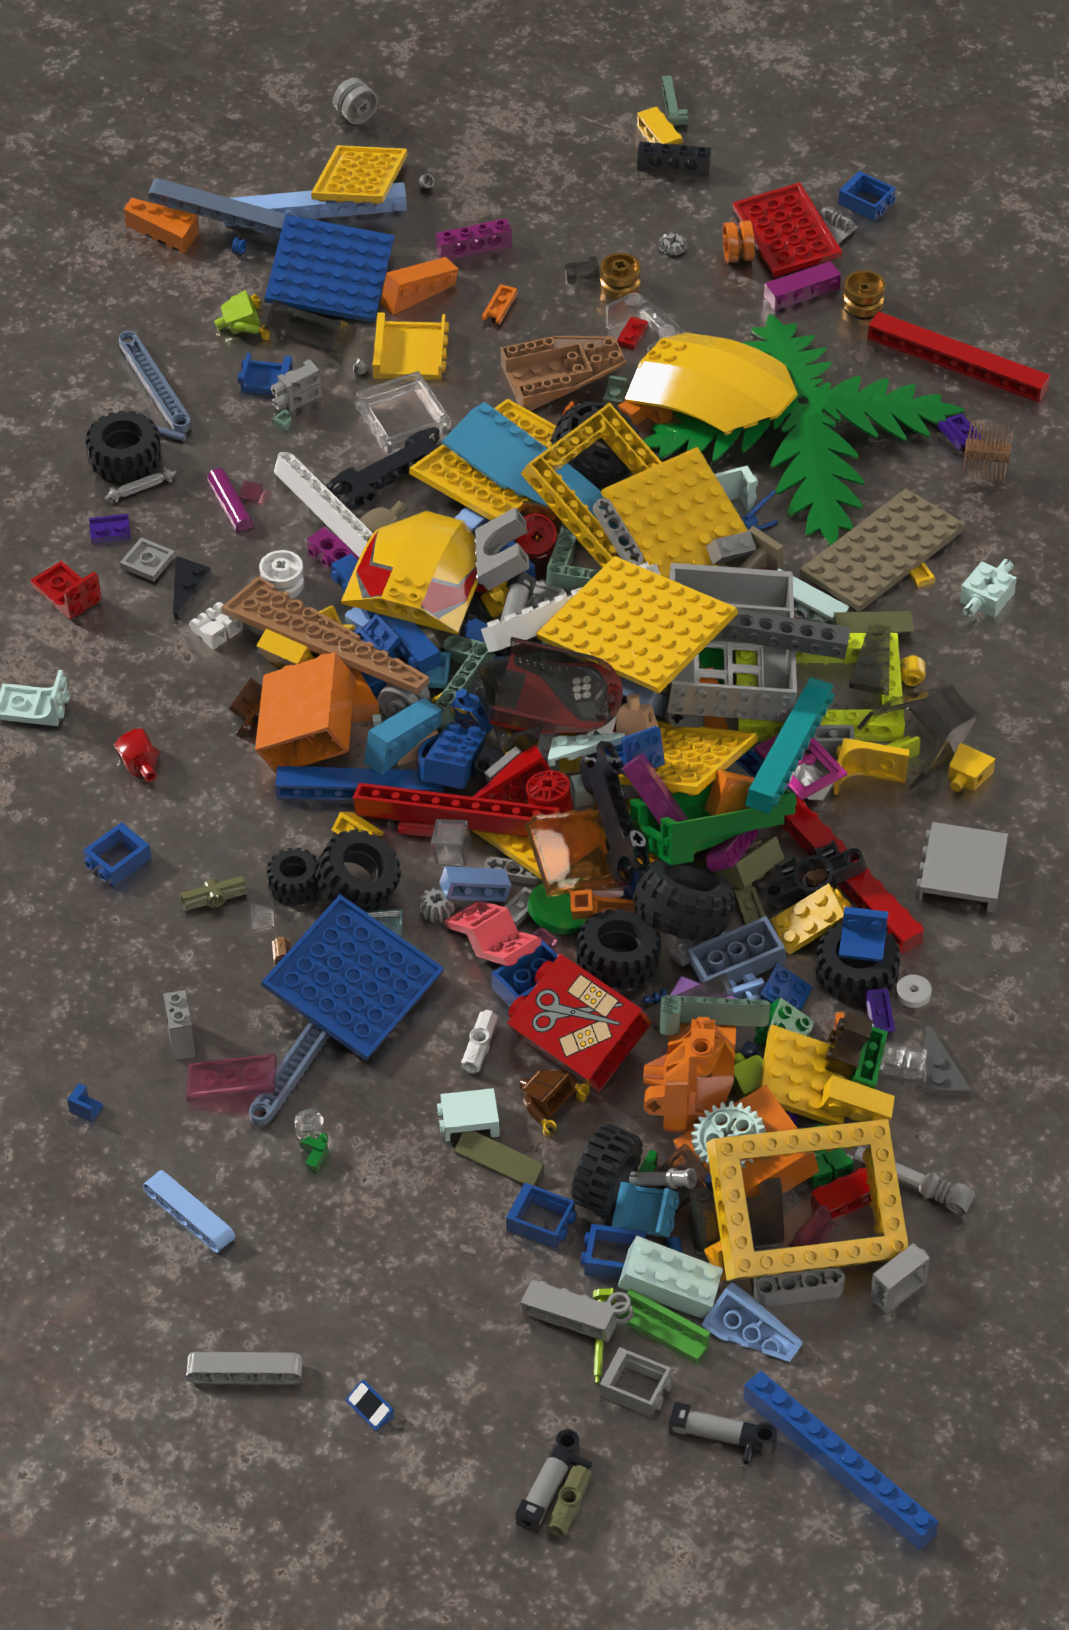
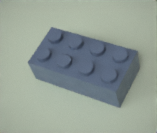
M766 916L687 949L689 964L700 984L718 991L724 989V983L734 980L737 984L742 982V978L747 974L753 973L756 976L773 969L777 962L781 965L787 963L785 947Z

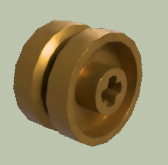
M613 253L606 256L600 264L601 291L612 299L622 300L635 296L639 292L641 285V265L639 260L628 253Z
M858 270L849 274L844 282V308L850 314L858 317H871L876 315L878 311L880 312L884 306L886 287L882 276L869 270Z

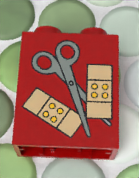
M560 953L554 962L546 961L539 968L535 975V983L537 984L527 997L524 995L519 996L512 1003L508 1011L510 1020L507 1024L519 1039L599 1094L652 1023L640 1007Z

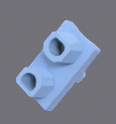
M753 973L745 975L742 978L743 984L737 986L734 980L724 983L725 994L738 999L760 1000V994L764 985L762 977L757 979Z

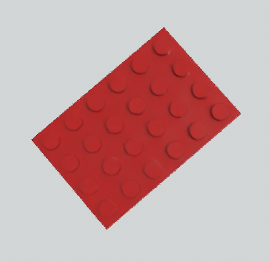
M800 182L732 202V208L739 220L751 221L755 247L773 277L842 257L841 248Z

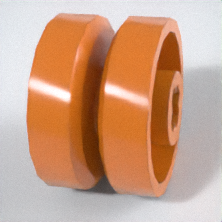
M740 221L738 230L734 222L723 223V249L726 262H738L739 254L743 262L754 261L755 243L751 221Z

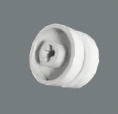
M278 550L268 553L262 558L259 564L261 578L275 585L278 591L287 592L292 599L302 593L304 588L303 563L297 554L291 551Z

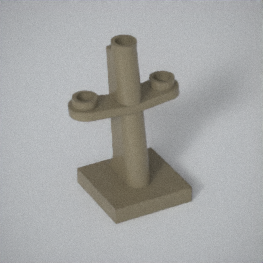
M752 526L748 531L751 532L757 550L751 553L738 568L761 569L764 567L771 570H778V568L783 570V546ZM719 563V564L717 565V566H722V567H728V566L724 565L723 563Z

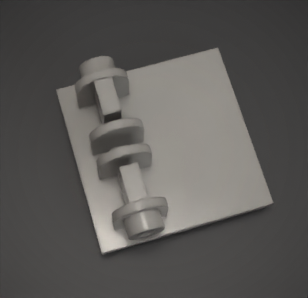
M829 207L822 208V219L838 245L857 229L851 219L844 217L842 214L839 215L838 212L834 213Z

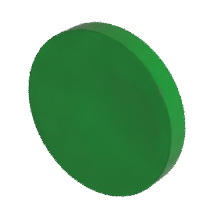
M543 883L535 887L529 896L527 908L530 916L539 926L550 932L573 934L580 931L581 926L587 920H573L570 891L576 890L567 885Z

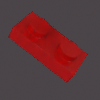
M630 317L617 339L619 346L635 350L648 328V321Z

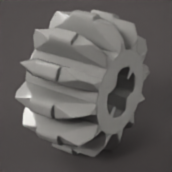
M433 887L431 892L425 890L424 895L420 896L419 911L420 914H423L425 920L430 919L432 923L435 920H439L441 923L443 919H447L450 915L454 914L455 900L445 899L442 888L435 890Z

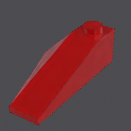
M534 745L514 758L473 797L525 803L524 800H528L526 792L527 781L533 775L551 770L537 746Z

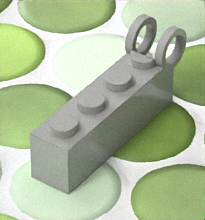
M532 1280L520 1302L524 1315L607 1342L616 1325L628 1323L634 1314L630 1298L624 1292L613 1293L609 1296L607 1302H600L588 1295L581 1296L566 1288L559 1289L544 1281ZM618 1297L624 1298L627 1301L618 1302L611 1306L612 1301ZM629 1310V1315L626 1318L618 1319L615 1317V1314H624Z

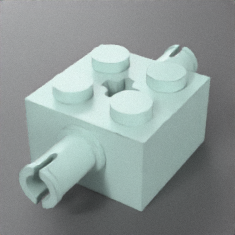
M1004 559L998 568L981 561L962 584L960 602L966 605L962 610L966 617L971 612L968 618H972L977 611H980L995 618L1015 593L1017 577L1008 574L1014 567L1010 560L1006 564L1008 559Z

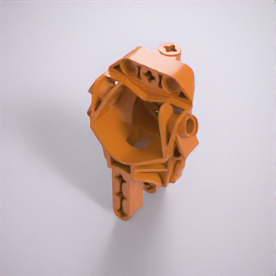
M709 1017L692 1019V1023H680L679 1034L669 1035L667 1054L644 1065L643 1085H650L644 1094V1110L650 1115L664 1116V1131L683 1135L693 1129L694 1124H700L699 1116L706 1117L704 1110L713 1112L712 1105L719 1109L721 1108V1102L726 1104L734 1083L736 1026L716 1025L715 1020H710Z

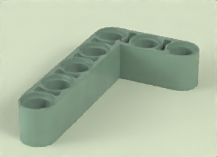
M564 524L561 527L547 567L546 584L571 593L574 589L583 588L599 571L571 566L578 547V539Z
M451 635L444 640L443 647L447 652L451 653V659L462 663V666L434 704L442 709L441 724L437 728L438 731L442 732L446 725L456 722L450 708L456 698V692L460 689H466L468 693L475 695L493 670L491 662L496 655L494 652H488L485 642L458 635Z
M662 996L659 1032L664 1035H677L680 1032V1023H692V1019L698 1017H709L710 1020H715L716 1025L765 1027L769 1025L770 1002L755 999Z

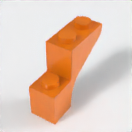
M592 890L570 891L573 920L588 919L591 916L594 917V914L598 912L604 913L609 909H612V911L624 909L625 912H636L634 900L601 897L595 895Z

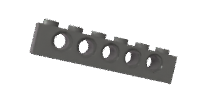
M737 609L738 614L723 628L722 639L845 659L850 627Z

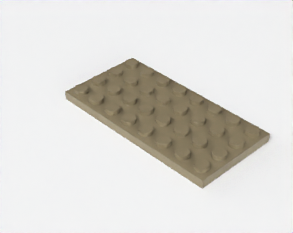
M905 488L800 568V575L860 612L908 575L910 571L917 568L922 562L926 561L965 530V523Z

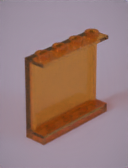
M593 808L582 812L571 810L564 814L558 811L549 815L539 813L531 817L532 820L524 824L547 896L570 894V891L608 890L619 886L607 866L605 856L608 852L597 821V817L600 816L599 810L594 811ZM619 873L620 876L625 879L624 874Z

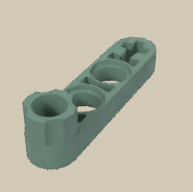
M671 75L662 76V91L669 123H672L673 126L688 125L687 109L678 110Z

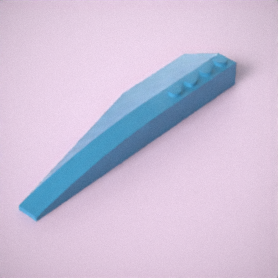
M486 402L472 409L442 441V444L498 486L504 489L508 487L515 491L514 494L520 497L524 495L532 499V503L538 506L545 505L549 507L521 475L527 464L548 448ZM567 463L556 473L562 476V480L571 490L576 492L575 495L584 505L589 507L588 510L594 515L593 505L598 499L604 498L601 491ZM608 521L610 528L617 529V524L614 521ZM618 538L622 546H627L626 539Z

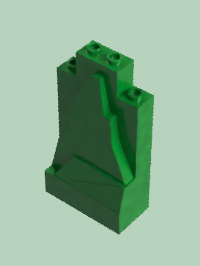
M708 785L698 795H688V793L682 792L671 793L689 820L676 822L669 817L661 818L660 825L642 798L630 799V816L634 829L641 832L645 837L648 851L672 866L693 862L694 853L720 844L731 837L755 829L784 824L785 815L795 814V806L797 804L795 793L786 789L784 795L780 797L778 806H773L770 814L750 808L711 815L705 810L712 785Z

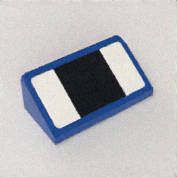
M364 1379L357 1384L345 1399L376 1432L394 1418L393 1408Z

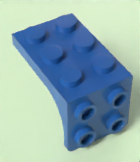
M657 726L625 736L622 739V744L615 746L623 767L641 753H644L653 768L665 765L661 730ZM604 748L606 754L610 756L609 751Z

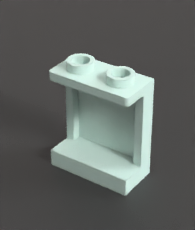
M494 1088L440 1094L441 1103L437 1104L438 1117H443V1120H439L440 1134L445 1133L446 1142L450 1141L451 1133L490 1129L491 1138L500 1137Z

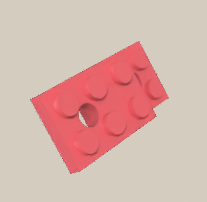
M475 901L444 920L446 928L467 934L476 957L505 966L514 965L520 957L535 952V948L542 945L539 937L517 930L508 908L488 902Z

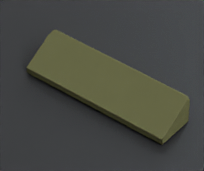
M911 611L834 612V625L850 627V633L914 632Z
M475 1131L463 1132L454 1150V1153L522 1185L528 1183L535 1186L544 1173L543 1163Z

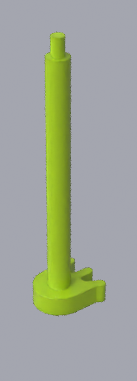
M614 1288L597 1289L593 1292V1299L607 1302L609 1296L616 1292H614ZM616 1298L612 1301L611 1304H616ZM597 1338L595 1342L594 1378L595 1383L599 1384L602 1377L604 1341Z

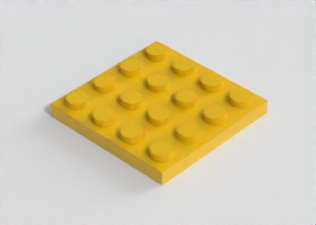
M771 1025L768 1029L759 1088L766 1085L786 1111L828 1125L844 1124L845 1116L831 1113L821 1108L824 1086L830 1077L834 1075L846 1080L850 1079L825 1069L826 1060L824 1055L830 1044Z

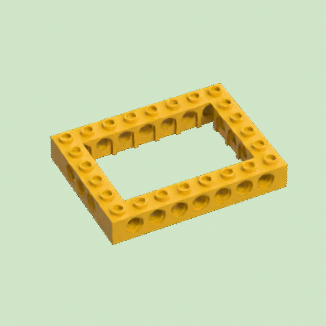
M610 402L529 462L521 472L525 480L602 568L614 556L619 558L620 556L599 521L588 510L589 507L580 501L575 495L576 492L567 486L562 480V476L558 475L556 471L600 438L607 443L634 475L662 463Z
M888 1119L714 1138L706 1142L727 1281L891 1261L909 1247ZM869 1145L863 1151L862 1158L866 1164L868 1176L866 1183L869 1184L872 1201L870 1202V1207H873L874 1232L878 1237L754 1252L740 1162L759 1157L762 1159L776 1155L788 1157L795 1153L805 1152L806 1155L820 1150L831 1152L839 1148L848 1147V1150L859 1146Z

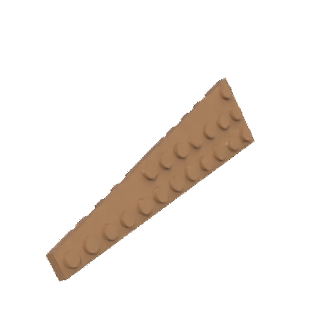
M260 576L255 578L221 607L222 614L263 631L266 629L307 646L309 650L318 654L336 652L345 665L418 695L430 684L429 677L410 665H406L398 658L393 659L389 657L388 652L384 650L379 651L374 648L373 643L362 641L356 633L319 613L314 608L305 607L299 599L293 600L287 592L278 591L275 585Z

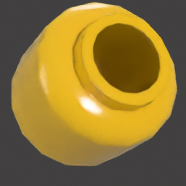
M915 655L903 658L900 661L901 681L908 686H917L922 683L926 675L924 660Z

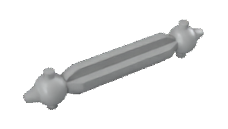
M165 467L162 474L155 473L123 485L118 490L113 489V487L109 488L110 491L105 496V500H112L118 503L119 497H127L161 484L164 480L171 483V479L177 472Z

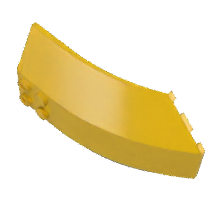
M683 333L671 337H663L639 362L625 401L681 412L704 421L723 431L725 435H728L736 428L743 426L746 429L758 425L759 420L768 417L770 420L778 418L798 394L786 365L772 356L734 340Z

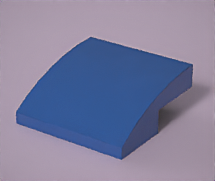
M377 613L364 629L358 627L354 632L360 636L362 641H369L374 644V648L379 651L384 650L388 654L403 640Z

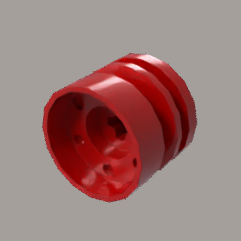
M533 513L525 516L527 533L516 538V543L520 545L532 560L549 558L553 553L558 538V532L554 524L548 517L542 514ZM536 535H540L542 538L539 540V543L533 540L536 539Z
M547 770L533 775L527 781L528 804L560 808L562 823L567 822L572 817L574 809L570 783L565 774Z

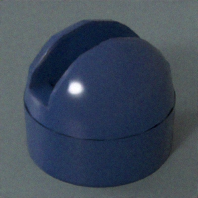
M747 1041L740 1053L748 1059L758 1055V1048L751 1041Z

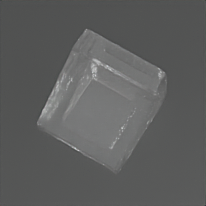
M251 903L252 929L274 928L273 909Z

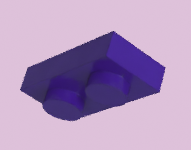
M888 988L864 992L869 1019L873 1020L872 1026L885 1030L888 1033L895 1032Z

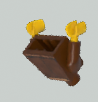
M541 1069L531 1079L523 1078L519 1083V1088L524 1097L523 1103L533 1119L538 1124L541 1123L543 1125L542 1132L546 1137H550V1132L546 1128L550 1127L556 1132V1123L552 1120H546V1117L551 1118L575 1091H577L576 1098L581 1102H584L586 1095L590 1093V1087L587 1084L579 1085L578 1081L564 1070L548 1071Z

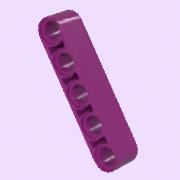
M758 829L731 837L713 846L706 858L709 870L716 872L734 867L758 836Z

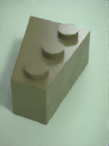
M762 837L752 842L734 867L716 871L715 873L727 880L732 888L743 890L752 885L751 882L765 876L764 873L776 869L775 864L785 860L777 837Z

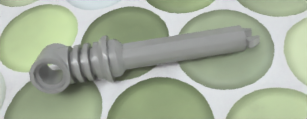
M856 1147L857 1151L854 1156L847 1153V1157L850 1156L852 1161L854 1160L866 1166L862 1158L863 1151L866 1148ZM895 1162L898 1180L919 1189L923 1199H934L935 1197V1201L938 1202L940 1200L942 1204L945 1202V1206L953 1213L958 1215L966 1214L976 1195L970 1187L959 1183L952 1186L951 1182L947 1184L946 1180L942 1181L937 1173L924 1175Z

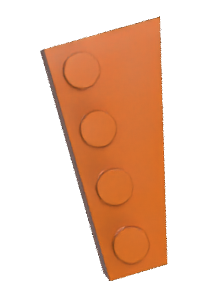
M131 198L124 208L125 225L143 235L149 234L153 240H161L166 243V246L179 249V252L182 254L186 253L200 232L198 215L135 198Z

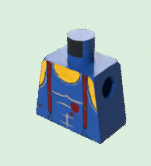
M466 689L458 690L455 694L456 698L450 706L456 722L463 728L469 729L471 726H476L482 732L489 734L495 726L490 724L494 711L481 696L470 694Z

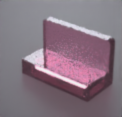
M821 1205L795 1233L793 1240L788 1244L789 1248L819 1244L835 1227V1223L826 1206Z

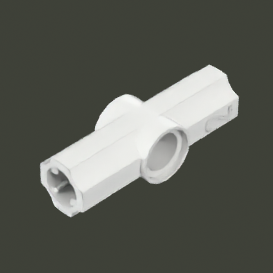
M485 1010L480 1012L475 1027L470 1032V1040L461 1062V1068L466 1070L467 1073L474 1074L480 1072L485 1055L490 1050V1041L498 1022V1016L493 1011Z

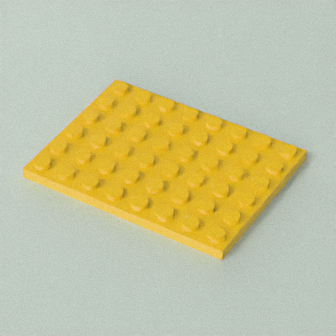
M506 399L494 408L545 447L549 448L552 446L551 438L556 425L509 399ZM444 444L409 469V474L490 521L515 507L521 512L532 503V499L524 495L520 497L514 494L515 491L508 487L504 489L498 486Z
M614 556L536 635L539 640L583 660L593 659L608 666L616 675L656 693H660L738 614V611L732 605Z

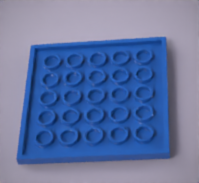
M286 215L264 302L375 323L395 235Z
M339 894L261 981V986L367 1061L444 971V967Z

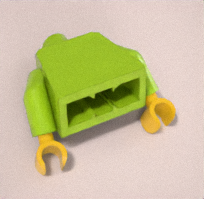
M246 290L233 295L227 302L222 304L220 308L223 316L214 320L219 331L228 327L233 334L245 332L252 334L260 333V337L264 340H268L271 337L269 325L259 327L261 323L256 309L261 308L262 301L256 294L250 297Z

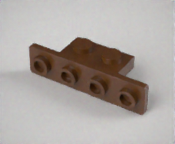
M251 677L228 708L244 720V723L236 733L238 737L243 731L247 733L254 724L251 722L252 718L257 719L259 716L262 685Z

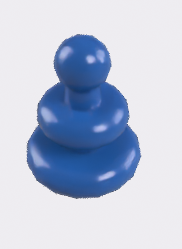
M661 989L660 995L654 992L652 997L645 996L643 1002L645 1004L653 1002L655 1006H658L662 996L667 995V991Z

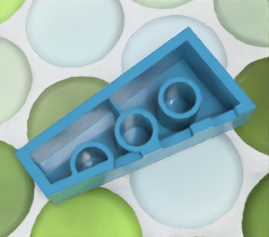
M422 698L370 729L363 763L383 775L440 726L442 709L427 699Z

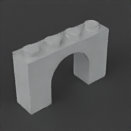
M516 507L475 529L476 578L488 591L529 569V557L518 543L498 553L507 543L527 533L526 520Z

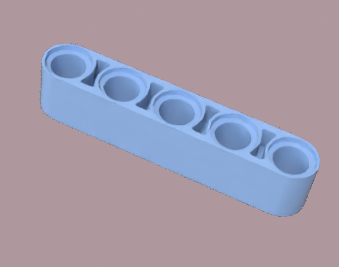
M159 1170L143 1184L144 1191L151 1199L214 1252L219 1253L236 1238L233 1230L223 1220L163 1170Z

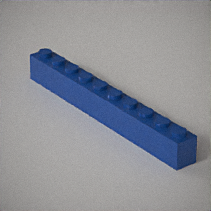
M760 1370L744 1384L743 1399L916 1548L921 1550L937 1535L939 1521L763 1371Z

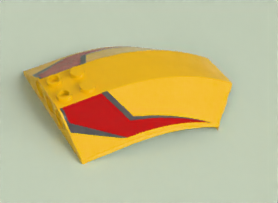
M424 511L376 529L360 555L341 604L458 635L479 583L476 578L477 567L475 564L477 562L475 554L476 543L474 540L476 537L463 520L429 511Z

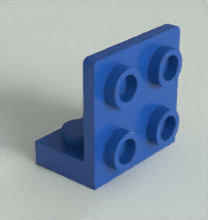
M844 907L839 957L882 962L888 912Z

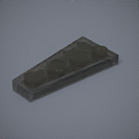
M870 623L849 681V688L889 696L890 626Z

